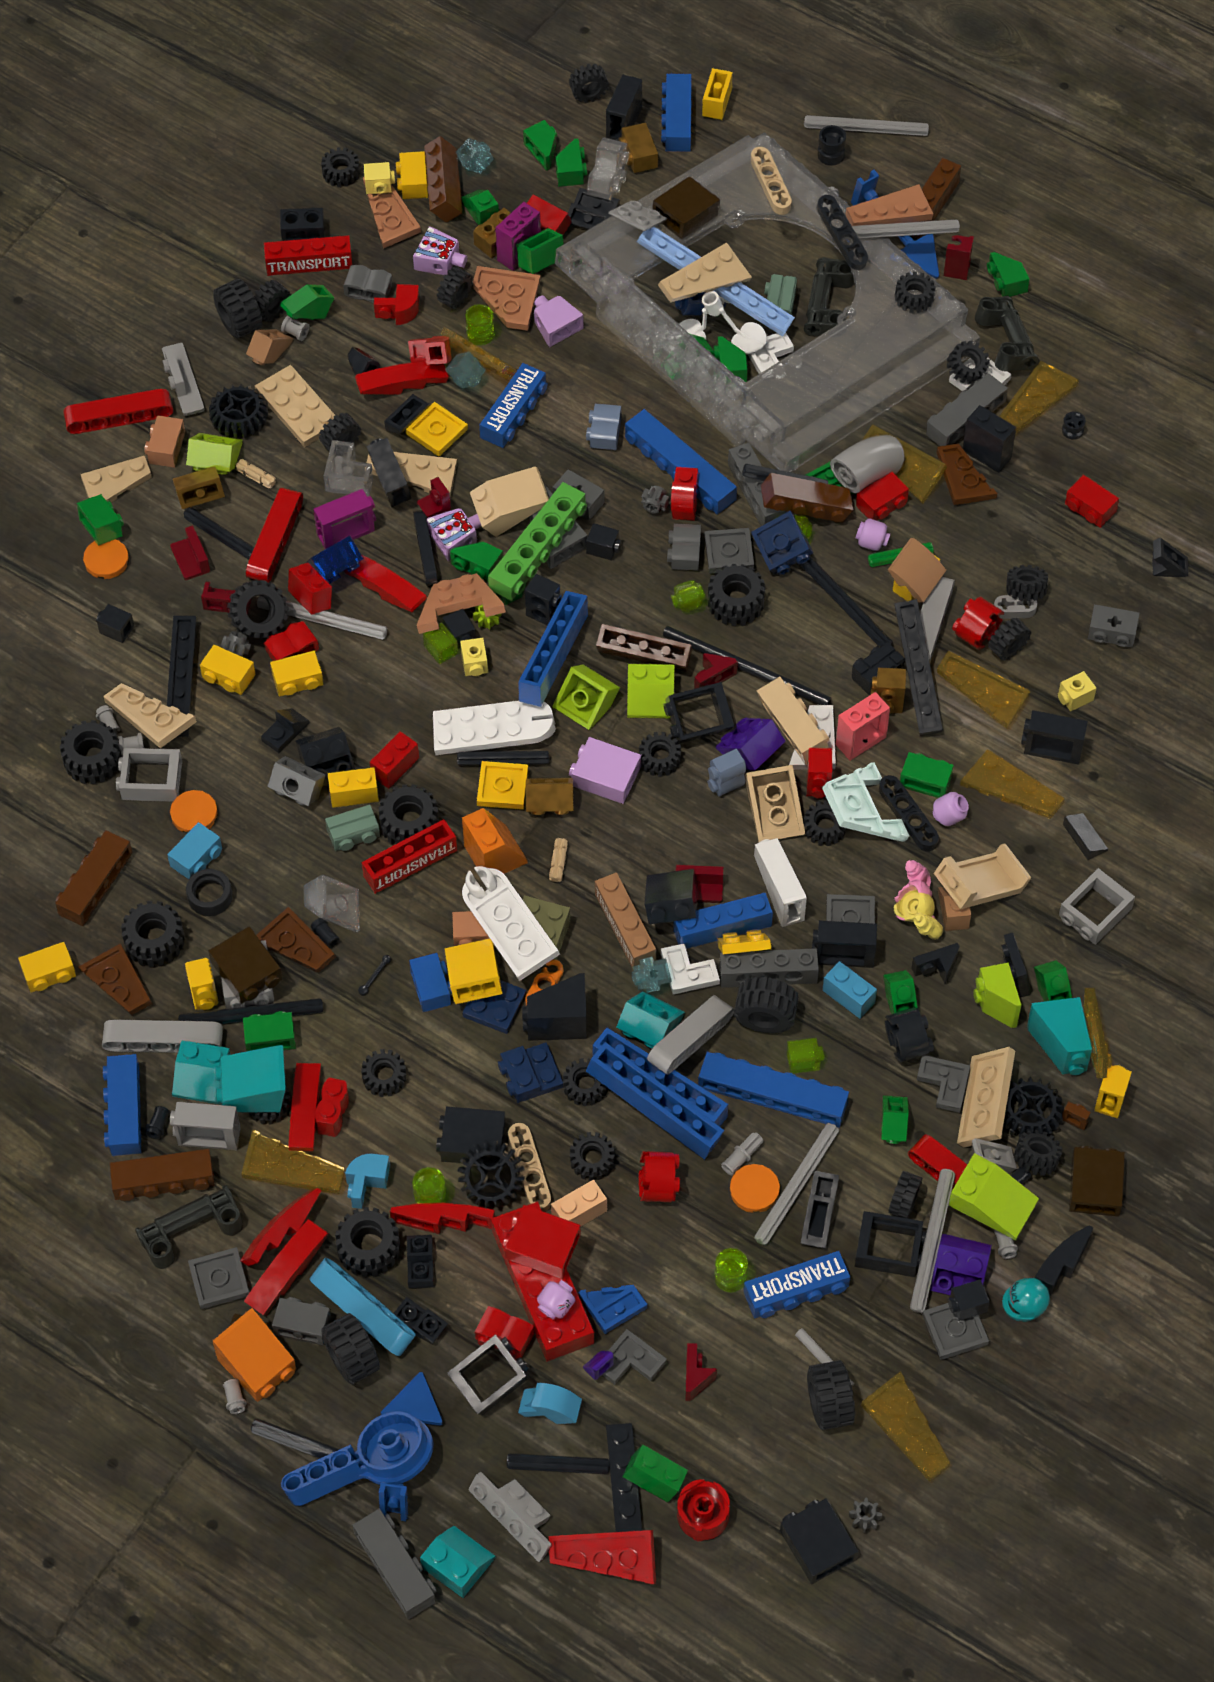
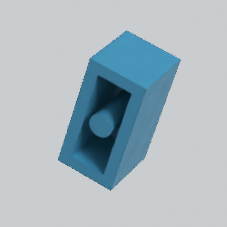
M198 822L167 854L170 867L187 879H190L196 872L206 869V865L220 855L222 851L221 839L217 834Z
M840 961L824 977L823 991L859 1019L875 1004L877 989Z

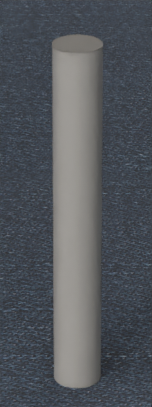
M803 1328L795 1334L820 1363L833 1361Z

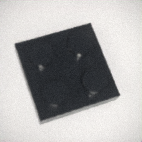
M1013 932L1005 934V944L1001 945L1004 963H1009L1020 997L1030 995L1027 973Z

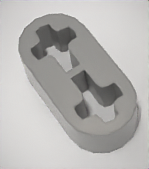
M1003 595L996 598L994 605L1005 612L1004 615H1000V618H1030L1036 613L1037 601L1030 599V601H1026V599L1020 601L1018 597L1014 599L1012 595ZM1024 604H1028V607L1030 608L1025 609Z

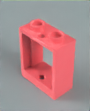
M876 692L838 716L836 746L850 761L887 737L890 707Z

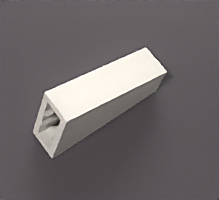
M778 838L760 841L758 844H755L754 857L781 926L785 927L804 921L807 897Z

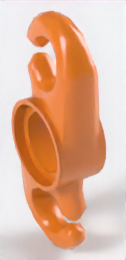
M552 959L546 963V966H557L558 970L556 972H549L547 967H543L541 973L536 975L525 997L526 1006L527 996L543 990L538 987L540 981L547 980L551 983V986L559 982L564 972L563 964L560 961Z

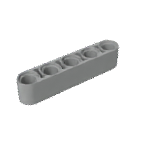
M941 577L923 602L920 612L930 663L955 580Z
M713 995L658 1042L650 1051L647 1061L669 1075L729 1022L734 1014V1008Z
M108 1020L104 1023L102 1047L105 1050L114 1052L178 1053L181 1040L221 1047L223 1026L217 1022Z

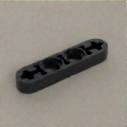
M822 195L816 207L818 214L848 265L854 270L863 269L868 261L867 251L837 200L831 195ZM823 203H826V205H831L830 211L828 207H823ZM839 219L843 226L839 228L834 227L831 221ZM850 237L853 240V244L845 245L842 242V238ZM855 254L858 258L862 257L861 262L854 260Z
M422 510L413 511L426 586L438 582L426 516Z
M892 775L884 776L879 783V793L895 816L898 819H902L908 834L921 850L930 852L936 849L939 835L900 780ZM886 785L894 786L893 791L890 788L885 789ZM904 800L909 806L901 809L896 806V802ZM911 818H918L921 824L919 826H912L908 821ZM924 835L927 839L932 838V842H929L928 840L923 841Z

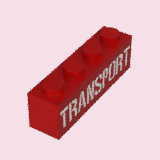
M349 235L264 243L267 276L350 269L352 265Z
M443 819L363 861V877L376 894L456 852V836Z

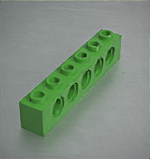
M564 482L561 483L488 576L489 587L492 591L510 601L517 594L520 595L523 592L526 582L535 576L540 564L548 560L551 550L559 546L565 532H569L576 518L584 514L587 508L585 493Z

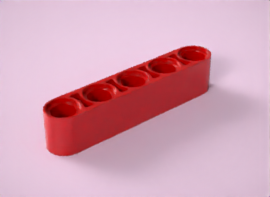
M155 389L69 405L64 409L63 413L67 431L71 434H80L156 420L157 416L169 417L173 413V406L168 390Z
M285 488L279 489L246 568L247 578L267 581L268 583L271 581L303 503L302 492Z
M924 1134L908 1152L909 1158L937 1181L942 1169L952 1170L955 1173L952 1190L968 1165L927 1134Z

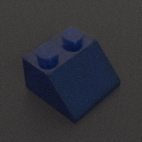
M349 535L314 555L306 563H309L331 584L341 578L340 573L348 570L350 573L359 568V562L364 558Z

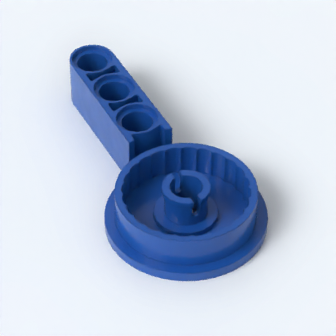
M389 1412L373 1419L363 1429L358 1439L357 1451H354L352 1446L348 1445L298 1468L284 1476L281 1487L292 1504L301 1506L362 1478L379 1485L381 1483L394 1485L404 1483L419 1474L429 1462L433 1452L431 1432L422 1421L408 1413Z

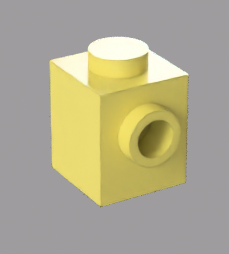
M389 162L364 164L366 194L391 193V184H395L394 171H390Z
M483 638L460 641L465 676H479L488 673Z
M1083 671L1060 683L1058 698L1071 712L1094 701L1096 687Z

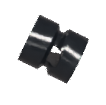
M835 125L822 128L818 140V159L825 165H837L844 160L846 133L841 127Z

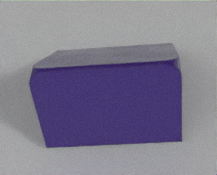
M611 1351L598 1352L583 1366V1369L594 1380H597L613 1366V1353Z

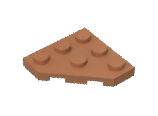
M477 266L473 280L474 290L507 328L528 331L541 281L540 275Z

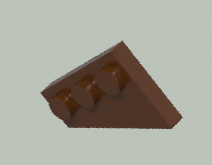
M959 444L937 447L936 453L953 505L997 498L998 493L994 488L991 489L984 475L982 473L979 474L973 466V461Z
M289 907L256 935L260 941L266 940L268 949L317 973L336 958L335 954Z
M121 943L78 967L131 1016L153 1004Z

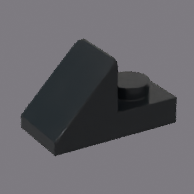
M1161 537L1154 540L1153 575L1187 577L1188 557Z
M293 708L277 710L275 712L276 722L261 735L262 742L278 753L310 723L307 718Z
M955 943L913 957L911 969L915 977L922 974L929 975L938 969L944 984H946L958 958L959 944Z

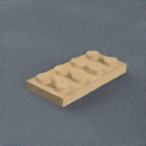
M291 365L255 385V389H258L259 393L263 394L271 410L304 447L318 440L319 435H321L319 433L320 430L324 429L323 425L328 424L330 418L331 420L334 419L335 414Z
M1010 1047L972 1056L957 1144L963 1148L972 1146V1140L975 1138L985 1141L1001 1139L1015 1057V1050Z

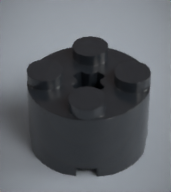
M912 1007L885 1016L887 1019L885 1021L886 1034L890 1046L897 1048L898 1052H895L894 1056L898 1062L901 1063L934 1051L932 1040L930 1037H927L925 1030L929 1028L927 1018L924 1014H920L918 1008Z

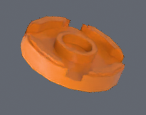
M114 539L101 545H97L94 541L87 546L83 561L86 570L92 576L111 579L125 571L129 555L125 545L119 540Z
M191 790L176 797L171 805L170 814L172 823L178 830L189 832L198 822L210 829L214 824L218 811L215 800L209 794L203 791Z
M751 1164L743 1166L735 1172L731 1179L730 1192L732 1200L739 1208L746 1212L766 1211L774 1206L779 1196L780 1184L777 1176L771 1169L763 1165Z

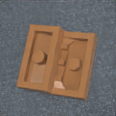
M910 538L888 568V571L899 586L907 587L914 599H917L918 602H924L946 572V569L924 545L915 538Z

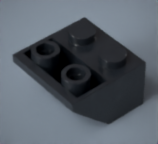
M340 727L295 740L302 764L326 775L323 786L329 784L328 773L355 770L345 733Z

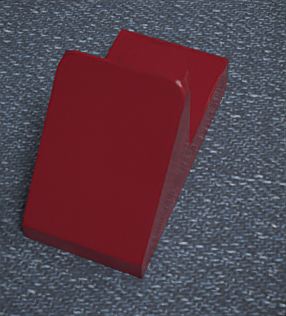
M439 477L430 480V494L419 499L417 504L427 517L451 511L450 492Z
M704 653L703 667L705 669L701 670L694 677V689L724 682L737 674L738 661L731 657Z
M687 1343L685 1401H691L717 1378L716 1368H702V1353H697V1343Z

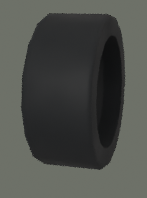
M203 869L192 875L186 884V895L191 909L203 916H215L224 912L232 901V888L228 877L223 872L215 869ZM206 883H216L223 888L222 896L212 902L198 900L195 892L201 885Z

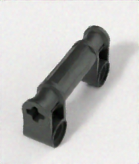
M822 257L816 262L817 272L813 277L806 313L808 320L804 325V332L810 336L841 338L846 333V315L838 309H827L831 286L841 288L852 287L855 283V270L848 265L846 260Z
M1009 296L983 297L979 302L974 317L975 321L982 326L1003 325L1010 342H1004L1000 345L994 362L996 368L1005 372L1036 368L1040 360L1033 352L1034 346L1030 341L1018 311L1013 308L1012 298Z
M224 1185L222 1190L211 1195L205 1194L186 1205L154 1219L153 1223L141 1229L139 1227L135 1228V1231L153 1265L159 1269H165L174 1262V1254L167 1237L211 1216H214L221 1231L226 1235H236L241 1231L243 1224L234 1198L227 1185ZM228 1218H235L232 1222H225ZM160 1251H166L163 1255H156Z

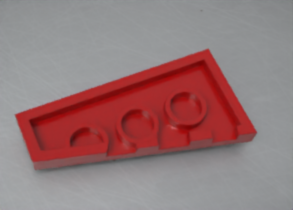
M653 1530L548 1536L551 1543L549 1556L550 1563L656 1584Z

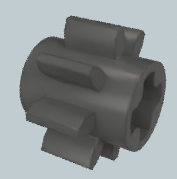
M651 486L650 490L645 488L641 496L643 498L641 503L644 509L653 514L659 513L660 509L665 511L669 504V496H667L666 490L660 486Z
M231 631L229 636L224 635L221 646L223 649L242 657L243 654L248 655L251 644L247 640V635Z
M865 1498L864 1502L860 1504L854 1501L853 1506L855 1510L849 1511V1517L855 1518L852 1527L858 1526L862 1529L863 1533L870 1527L876 1530L877 1522L875 1520H881L882 1513L876 1512L878 1503L872 1504L868 1502V1498Z

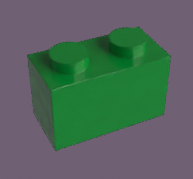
M548 228L518 243V266L534 274L565 258L563 235Z
M102 494L77 503L79 520L97 545L123 536L121 527L124 526L122 517L114 512L111 502L106 501Z
M909 752L901 772L900 782L905 789L939 798L946 795L954 765L944 760L928 758L920 753Z
M279 1011L271 1015L254 1014L243 1018L246 1051L283 1045V1051L296 1049L292 1012Z
M642 1444L632 1455L623 1478L668 1503L679 1491L688 1470Z

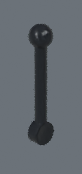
M389 955L382 957L381 964L366 984L359 987L358 991L361 996L368 994L369 986L384 966L391 962Z

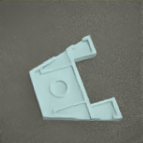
M875 762L868 764L865 768H858L849 775L845 774L833 779L823 786L822 789L840 827L905 842L909 838L902 819H881L865 786L878 785L882 779Z

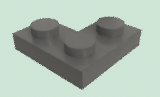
M923 1055L917 1081L940 1086L936 1108L960 1113L970 1065Z
M626 1329L608 1350L613 1353V1366L602 1376L615 1385L626 1371L632 1367L652 1381L667 1363V1359Z

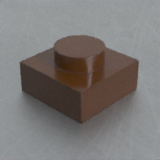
M1068 1101L1064 1108L1063 1121L1084 1130L1088 1124L1091 1112L1080 1104H1073Z

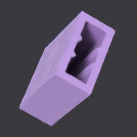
M589 737L586 744L581 745L578 752L579 759L577 763L572 764L569 771V776L573 778V787L624 804L641 768V755Z

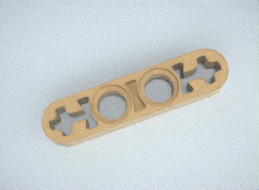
M765 147L754 148L751 152V165L769 204L776 214L785 215L791 210L792 200L769 150ZM765 170H769L773 174L767 176L764 175L762 172ZM777 186L780 190L772 191L769 187Z
M515 1123L508 1131L510 1147L516 1150L513 1155L514 1158L520 1156L523 1152H529L533 1155L531 1161H520L516 1164V1166H525V1170L519 1172V1174L525 1176V1180L521 1182L528 1204L536 1202L535 1191L539 1190L540 1197L544 1200V1204L540 1205V1208L543 1212H546L551 1206V1195L530 1129L523 1123ZM516 1132H520L523 1135L524 1145L520 1146ZM530 1174H537L540 1180L538 1183L530 1184L526 1181V1177Z

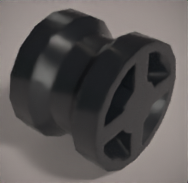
M1076 411L1065 415L1062 433L1066 438L1074 440L1083 435L1086 423L1084 415Z

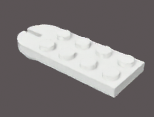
M512 701L433 711L434 751L436 755L538 743L551 737L556 730L552 710L546 702H543L541 707Z
M483 866L474 867L479 878L488 890L486 891L480 887L471 871H468L462 890L463 899L519 981L560 955L558 949L501 871Z

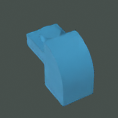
M364 1154L355 1158L348 1165L345 1172L346 1181L349 1184L347 1197L351 1198L352 1208H363L366 1186L386 1189L390 1171L389 1156Z
M537 1383L536 1388L524 1389L518 1413L524 1417L545 1416L555 1424L576 1423L582 1399L563 1387L547 1383Z

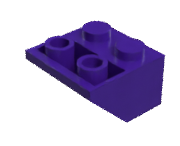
M743 718L736 724L737 727L732 732L725 734L721 738V742L716 746V749L723 755L737 749L745 761L746 770H756L786 740L772 719Z
M942 1233L930 1291L950 1295L951 1289L980 1279L983 1284L992 1245Z

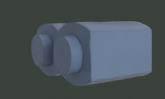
M595 404L594 410H590L589 423L592 425L591 428L587 427L586 441H590V448L617 450L622 418L621 406Z
M737 749L710 761V767L708 768L709 780L707 782L710 790L713 793L716 792L718 797L745 785L744 773L746 772V765Z

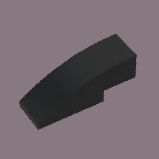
M814 1171L800 1244L826 1248L839 1175Z
M1089 1225L1064 1240L1040 1267L1035 1278L1047 1287L1049 1295L1052 1294L1061 1275L1071 1279L1091 1238L1094 1227Z

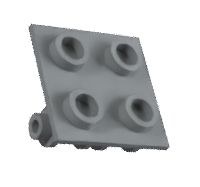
M629 201L609 211V214L643 231L653 227L661 231L660 223L667 220L658 211L649 210L637 201Z

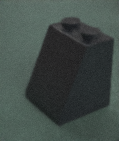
M579 973L527 996V1006H522L523 1032H528V1041L587 1039L585 973Z

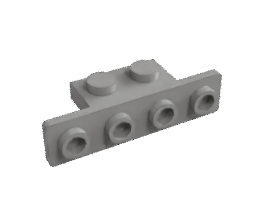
M183 343L163 347L162 352L165 360H162L164 370L166 373H170L168 377L171 390L175 389L183 415L188 416L203 412L205 410Z
M482 1472L476 1474L469 1487V1491L538 1562L543 1560L551 1547V1543L537 1528L545 1524L551 1515L515 1479L497 1489Z

